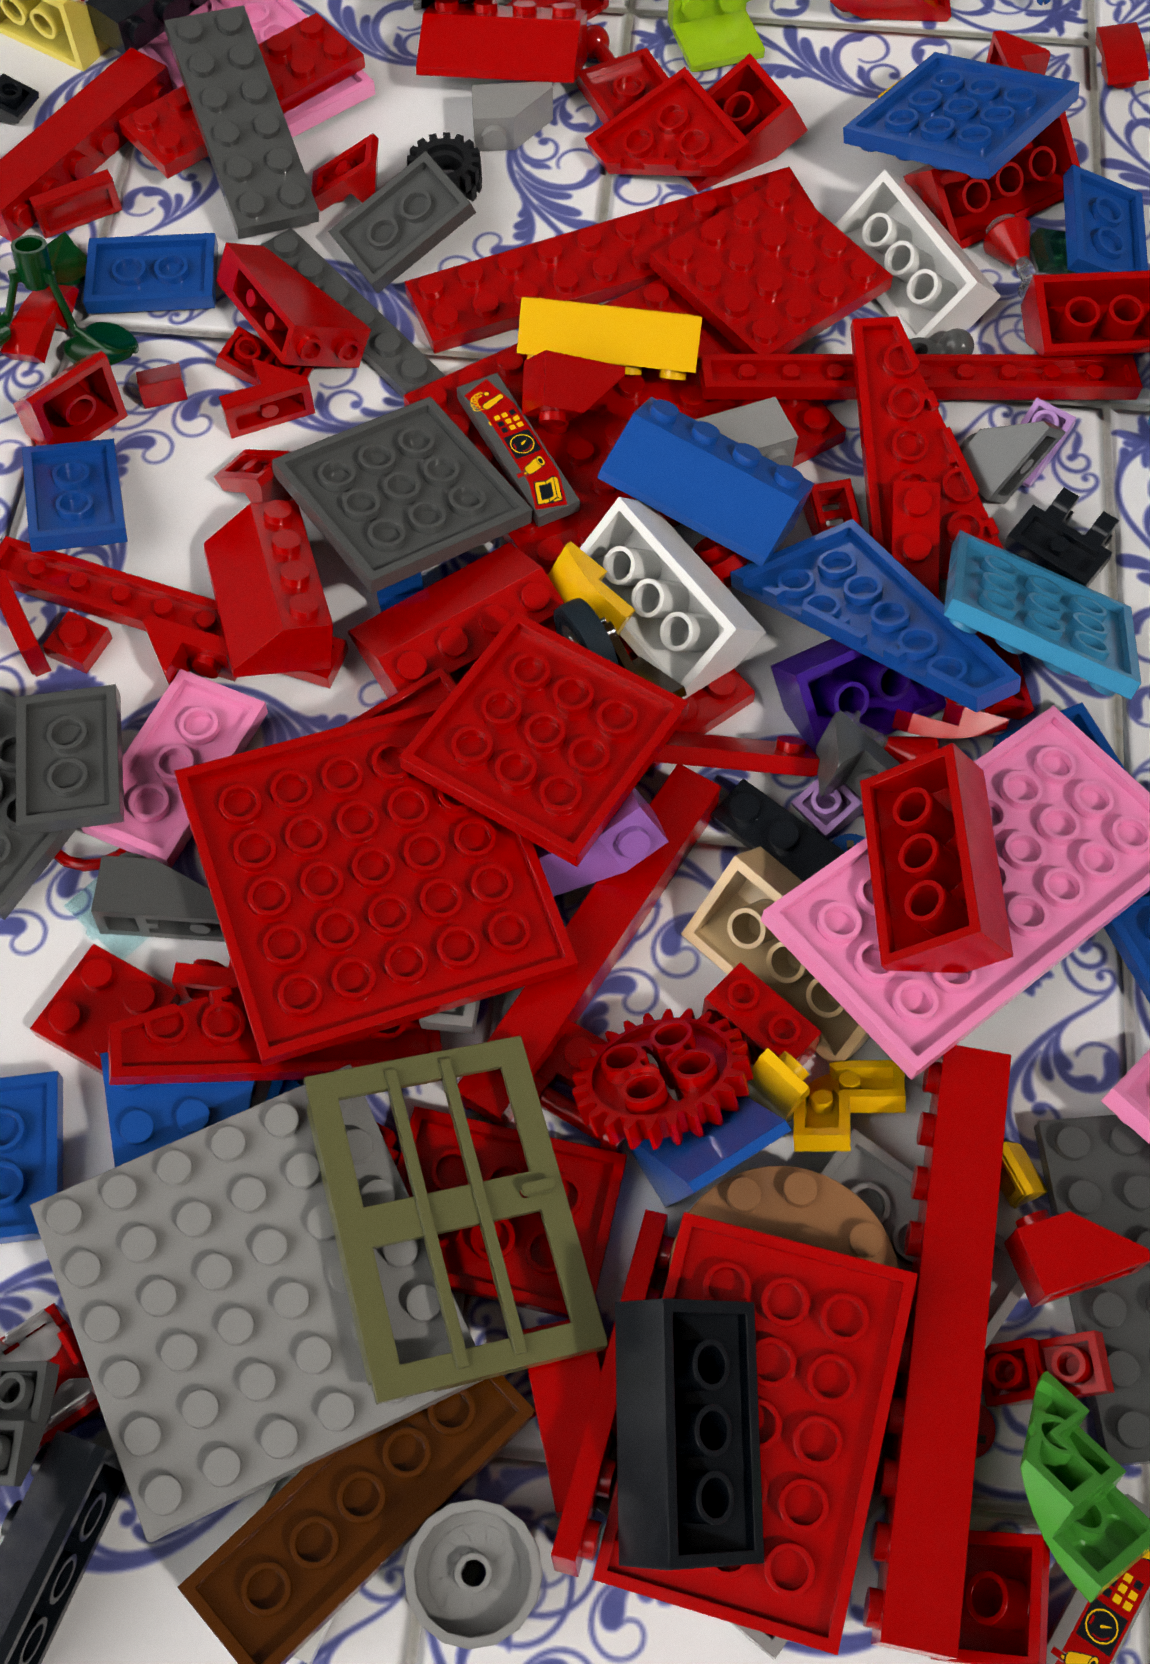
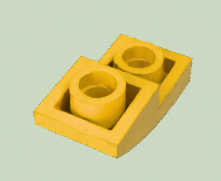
M570 541L565 545L547 576L564 603L576 598L583 599L590 605L599 619L605 617L607 622H612L619 636L635 612V609L601 582L607 570Z
M767 1048L752 1067L754 1078L747 1081L749 1095L747 1097L789 1123L794 1117L795 1109L810 1094V1087L803 1082L809 1073L788 1052L784 1051L777 1057Z

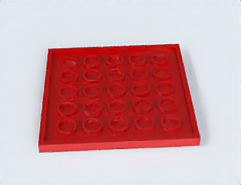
M445 699L174 770L263 1067L577 970L579 962L533 842L400 767L399 756Z

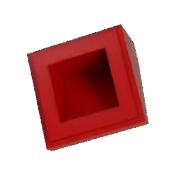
M179 363L136 372L137 385L145 409L188 400Z

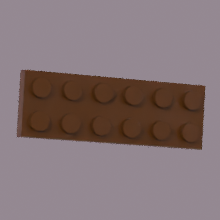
M501 1375L485 1379L342 1450H338L307 1465L177 1588L238 1664H286L417 1534L427 1518L440 1511L536 1416V1410Z

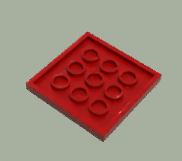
M780 177L650 254V267L743 354H787L891 288L893 276Z
M515 612L399 756L400 767L577 867L687 716L689 702Z

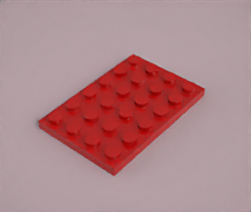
M683 1212L662 1298L754 1302L764 1563L682 1570L619 1566L617 1478L592 1580L838 1655L918 1273Z

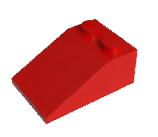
M750 53L706 92L750 141L753 153L719 177L686 176V178L697 192H700L777 158L808 131L793 103Z

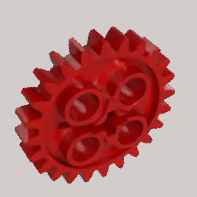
M688 1008L683 1012L680 1018H674L672 1010L666 1009L662 1018L654 1020L650 1013H646L643 1017V1024L636 1026L628 1020L624 1021L625 1032L621 1034L612 1031L605 1032L608 1043L606 1045L591 1044L589 1048L593 1057L580 1058L578 1063L581 1072L575 1073L572 1076L576 1086L572 1089V1093L584 1125H591L596 1137L607 1134L608 1140L613 1146L626 1137L632 1150H635L644 1139H649L653 1150H656L661 1145L663 1138L671 1137L677 1146L682 1144L683 1133L691 1131L694 1135L702 1137L704 1136L702 1124L707 1121L721 1126L724 1124L721 1110L738 1111L739 1105L736 1097L749 1095L747 1081L754 1078L747 1042L742 1039L740 1029H731L727 1018L714 1022L712 1012L710 1011L695 1019L692 1008ZM647 1054L652 1055L659 1069L655 1064L649 1062ZM666 1085L669 1089L675 1090L678 1101L672 1098L667 1091Z

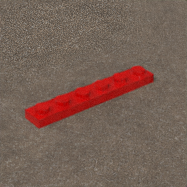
M645 1210L620 1302L662 1298V1290L655 1289L659 1270L668 1272L672 1246L675 1237L668 1236L667 1214ZM615 1323L551 1552L554 1571L579 1577L583 1558L591 1561L595 1558L602 1530V1522L594 1520L600 1496L610 1498L617 1474V1460L610 1459L615 1436H617Z

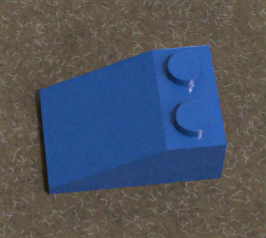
M741 1096L736 1097L739 1105L738 1111L721 1110L724 1124L719 1126L708 1121L702 1124L704 1136L702 1137L694 1135L691 1131L683 1133L682 1144L678 1146L672 1141L671 1137L663 1138L661 1145L656 1150H653L649 1139H644L635 1150L630 1151L666 1208L696 1193L792 1131L786 1120L749 1097Z

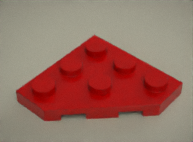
M686 67L584 138L588 149L608 174L719 177L753 153L750 141Z

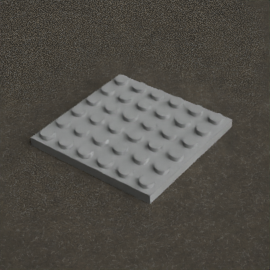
M349 1064L335 1071L352 1068L351 1064ZM301 1085L30 1205L145 1538L149 1542L158 1540L303 1469L307 1465L338 1450H342L481 1382L477 1381L438 1392L433 1390L376 1405L372 1385L367 1383L308 1118V1098L305 1085ZM365 1096L339 1101L363 1207L409 1198ZM421 1238L373 1249L400 1365L450 1353L451 1349L424 1239ZM453 1296L465 1348L475 1347V1343Z

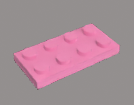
M180 669L122 757L125 822L81 828L83 833L128 852L140 854L149 859H155L172 868L192 836V830L174 770L244 752L268 714L266 702Z

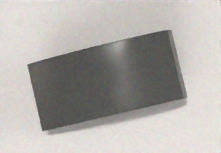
M48 1361L0 1362V1486L21 1487L30 1470L50 1414L60 1367L58 1364Z

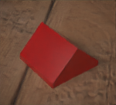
M969 1530L958 1659L942 1660L933 1657L931 1659L954 1664H1046L1050 1549L1042 1535Z

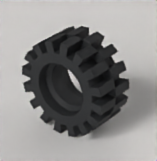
M443 132V138L438 139L436 133L430 134L429 142L421 138L417 141L418 147L412 146L410 148V155H407V166L426 151L442 170H454V172L445 174L467 199L473 202L477 198V192L480 193L482 189V168L480 151L478 147L474 148L473 141L468 139L464 143L463 135L457 134L455 139H451L450 132Z

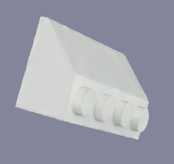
M885 169L835 224L838 229L893 276L891 288L876 297V299L890 317H899L908 339L922 337L936 343L951 329H970L1001 297L912 187Z
M618 497L580 547L583 552L607 570L601 582L635 609V612L621 631V637L638 657H642L683 685L687 694L682 697L683 699H686L736 668L766 633L764 628L656 509L639 500Z

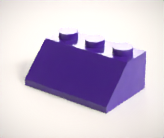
M829 639L771 665L783 708L802 738L807 742L806 744L811 747L815 754L816 746L833 715L840 710L875 741L898 730L891 728L897 709L927 717L944 709L947 704L945 696L834 639Z

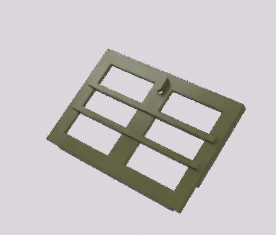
M521 1036L304 1077L308 1098V1118L367 1383L372 1385L376 1405L433 1390L438 1392L604 1350L608 1346L604 1326ZM501 1069L529 1172L483 1181L456 1078ZM442 1081L469 1185L427 1193L401 1089ZM387 1091L413 1197L363 1207L339 1101ZM520 1190H521L522 1195L528 1196V1197H527V1198H523V1197L520 1195ZM540 1212L570 1323L523 1334L494 1222ZM479 1225L509 1338L466 1349L438 1234ZM423 1238L451 1352L400 1365L373 1249Z

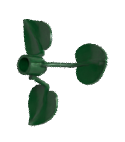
M63 232L48 244L43 237L37 235H25L12 241L10 246L15 269L8 271L10 282L6 308L2 315L0 313V346L9 341L12 336L11 330L6 324L10 323L13 319L18 283L21 282L26 289L31 291L44 290L50 286L71 333L76 336L69 339L64 345L65 355L73 364L99 351H103L107 355L110 365L130 358L132 354L138 353L139 345L136 338L128 330L117 324L95 322L85 330L77 326L58 285L73 286L85 280L87 255L73 243L66 232Z

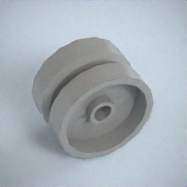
M479 1499L451 1503L427 1518L410 1543L404 1567L407 1601L420 1625L442 1643L469 1650L496 1645L519 1630L537 1603L543 1578L539 1547L526 1524L503 1505ZM470 1560H478L486 1569L484 1581L478 1586L465 1583L462 1577V1572L467 1569V1562Z

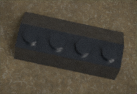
M667 1298L615 1302L619 1566L682 1570L764 1563L754 1302Z
M57 1430L52 1442L47 1441L38 1451L31 1468V1476L34 1479L23 1501L18 1500L13 1504L2 1525L1 1535L4 1536V1539L0 1545V1664H42L127 1484L117 1454L60 1430Z

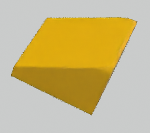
M1004 1142L1000 1188L1008 1203L1014 1209L1045 1195L1048 1190L1023 1146L1019 1143Z

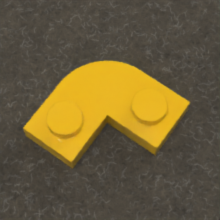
M848 1060L829 1063V1074L823 1075L808 1084L810 1094L794 1111V1151H851V1113H906L905 1073L893 1060Z

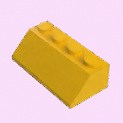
M522 297L517 353L527 354V359L545 350L624 366L625 374L641 375L642 367L660 369L659 378L686 380L687 372L696 373L702 316Z

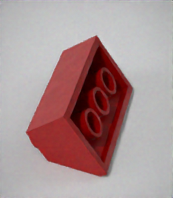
M435 0V3H431L423 13L416 75L574 83L587 60V10L576 9L575 4L568 2L555 3L552 5V8H538L537 3L533 1H517L513 3V6H498L496 0H475L474 5L459 4V0Z
M1064 111L989 180L974 179L968 174L949 169L938 170L929 164L903 177L905 182L912 187L959 246L964 249L984 239L991 228L1004 219L1015 216L1027 218L1063 200V175L1073 164L1080 167L1066 112Z
M1150 270L1033 275L1021 303L1026 343L1042 357L1150 352Z
M272 500L269 502L250 503L203 543L233 678L330 669L333 623L299 505L295 500Z
M509 542L348 630V635L385 695L389 698L441 666L445 667L453 679L472 667L515 612L546 627L549 623L554 622V611L564 604V601L543 567Z
M951 743L860 781L881 967L887 971L964 974L1014 957L984 770L954 743Z

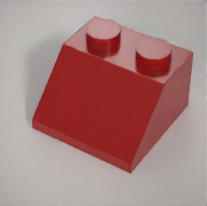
M103 351L84 357L13 403L25 433L38 446L91 441L128 416L109 360Z

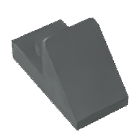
M841 710L833 715L816 746V755L820 759L818 767L819 793L822 797L846 784L862 799L860 781L900 765L894 757Z

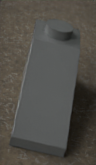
M140 854L102 855L91 908L100 934L225 942L208 888L161 862L146 858Z

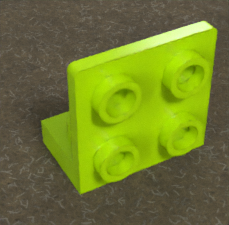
M747 0L668 1L667 22L691 72L706 71L737 64L749 53L755 59L764 57V45L746 11Z

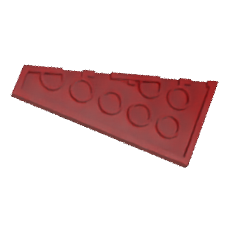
M899 317L853 319L850 332L869 534L889 553L890 486L893 481L940 483L939 580L948 579L951 546L960 530L1003 549L998 538L999 530L993 517H988L978 495L980 489L951 428L946 427L938 410L940 404L933 390L929 391L919 370L920 362Z
M229 985L210 991L207 997L182 1005L173 1003L109 1024V1085L300 1080L307 1076L333 1072L349 1064L354 1068L442 1051L439 1030L422 1029L419 1019L263 1067L239 987L230 988Z

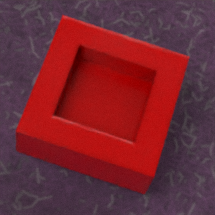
M68 611L42 647L48 657L87 674L113 637L108 627Z

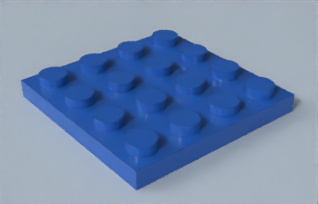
M934 52L843 127L844 143L861 147L862 150L867 152L877 151L896 156L899 160H913L932 165L933 168L938 170L949 169L968 174L974 179L989 180L1079 99L1080 82Z

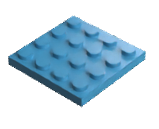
M959 531L951 546L943 616L948 617L955 627L964 632L973 634L979 631L994 638L996 643L1008 652L1014 654L1026 652L1041 659L1044 666L1057 674L1068 675L1072 673L1088 680V684L1093 689L1104 695L1114 696L1119 694L1130 700L1141 685L1132 608L966 532Z

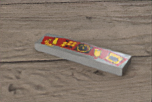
M1125 1494L1150 1519V1508L1129 1494ZM1150 1551L1092 1603L1075 1586L1073 1587L1047 1636L1046 1664H1114L1150 1594Z

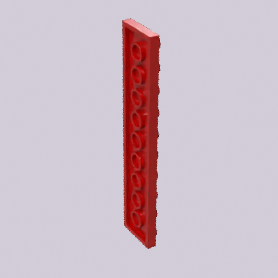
M786 167L404 281L406 295L435 354L519 328L522 297L598 304L618 298L661 278L650 267V254L779 177L814 208L815 206L791 168Z

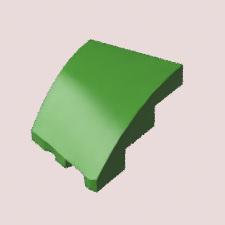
M1046 1371L1037 1381L1020 1469L1033 1516L1046 1544L1070 1581L1092 1603L1150 1551V1519L1116 1487L1127 1471L1080 1427V1424L1090 1410Z

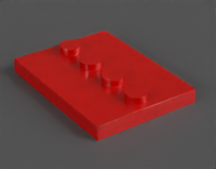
M414 1106L410 1126L427 1193L469 1185L451 1114ZM466 1118L483 1181L529 1172L517 1129ZM550 1137L596 1298L627 1163V1155ZM401 1151L397 1170L409 1197H413ZM520 1190V1195H521L523 1198H527L528 1196L522 1195L521 1190ZM540 1212L494 1222L515 1305L569 1319ZM480 1226L438 1234L451 1290L499 1302Z

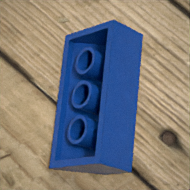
M650 397L633 413L597 476L598 479L761 567L766 564L793 530L815 484L804 478L797 469L788 465H779L762 456L761 452L754 446L738 443L721 434L714 425L704 421H696L679 412V409L673 403L661 399L657 400L653 397Z

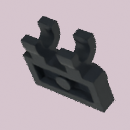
M1064 487L1046 511L1033 504L1007 535L1004 546L1034 564L1089 587L1110 560L1112 552L1105 547L1112 540L1113 535L1111 533L1117 527L1119 520L1103 511L1089 531L1083 535L1067 525L1074 513L1071 510L1078 502L1080 496Z

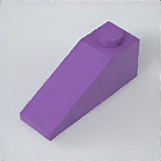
M634 788L577 867L539 845L533 844L554 897L627 872L669 841L655 811L638 790Z

